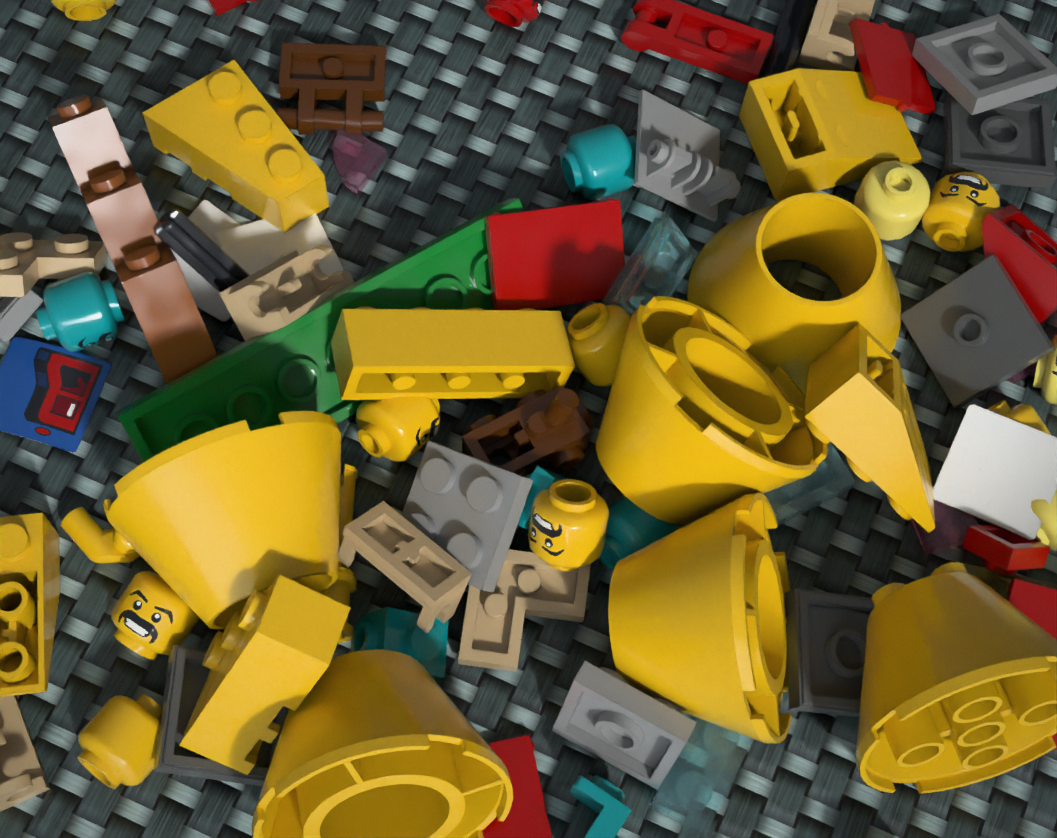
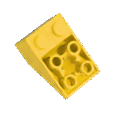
M797 68L752 80L748 83L739 117L776 202L794 195L813 193L863 179L872 167L882 162L896 160L913 165L920 163L922 160V156L901 112L895 106L869 100L862 72Z
M858 323L808 365L805 422L817 439L825 444L832 442L846 455L850 468L860 479L865 482L873 480L887 494L889 503L905 520L913 518L930 533L935 529L932 473L900 362L868 330Z
M43 513L0 517V697L47 692L60 596V545L58 532Z

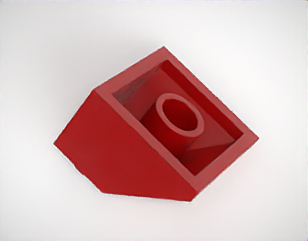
M1012 204L989 213L982 221L984 260L992 254L1000 259L1042 326L1057 311V241Z

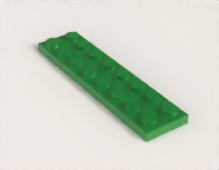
M508 198L331 294L308 313L287 326L268 334L252 337L116 411V416L142 461L145 462L168 448L195 436L243 420L247 421L250 431L281 425L278 416L281 412H322L333 417L337 423L355 414L357 408L364 400H341L331 341L342 309H356L359 307L413 309L426 307L434 310H466L469 308L493 310L484 216L491 215L493 212L502 214L524 211L519 198Z

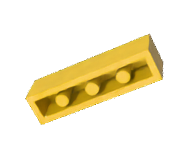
M373 307L342 309L331 341L341 400H384L404 396H427L431 399L524 398L528 394L540 389H544L548 393L561 385L564 387L575 367L561 311H542L532 308L520 310H484L482 308L434 310L426 307L413 309H375Z

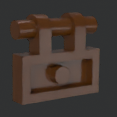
M282 43L278 85L280 98L299 99L298 108H278L277 115L288 129H298L299 135H315L316 130L346 131V136H363V131L383 132L384 111L363 109L364 101L385 102L386 46ZM317 100L346 101V110L316 109Z

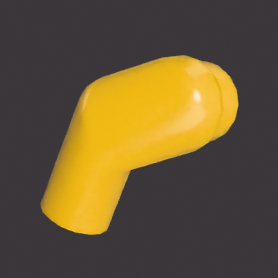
M84 507L72 510L61 521L60 526L85 555L95 563H129L140 556L115 528L102 529Z

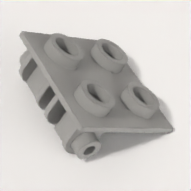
M643 89L640 90L634 184L713 222L717 221L718 203L726 198L733 199L740 190V181L736 179V174L729 169L719 167L720 130Z

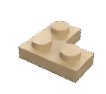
M22 232L0 235V297H25L39 278L64 279L85 271H92L99 275L107 263L106 247L103 241H88V237L83 234H63L55 237L54 240H33L31 234Z
M509 549L494 592L483 591L469 585L458 664L517 672L525 615L583 623L591 564L579 567L573 571H559L539 559L533 552Z

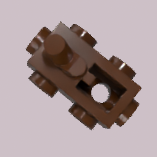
M563 385L548 393L544 389H540L522 398L516 405V409L498 418L492 414L474 422L467 429V434L462 436V453L491 463L490 461L497 456L506 457L509 462L499 467L525 477L532 474L537 466L544 469L552 467L556 474H560L572 469L584 459L585 455L582 451L588 448L590 430L593 429V423L586 407L571 389L564 388Z

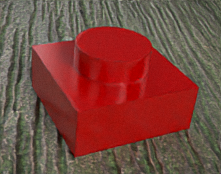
M997 525L968 526L962 548L984 558L982 562L984 567L1004 575H1016L1018 570L1044 568L1050 546L1036 539L1029 540Z

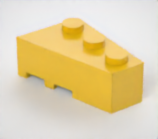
M235 60L142 112L155 148L166 155L171 153L189 165L194 174L205 181L210 179L228 191L233 200L260 218L265 219L282 232L286 233L314 213L318 214L329 207L323 172Z
M280 574L263 593L254 590L242 612L236 611L232 615L224 633L220 631L216 633L205 654L202 665L211 670L179 746L248 775L256 764L257 754L262 741L271 744L279 734L281 725L272 722L283 706L296 711L330 665L351 607Z

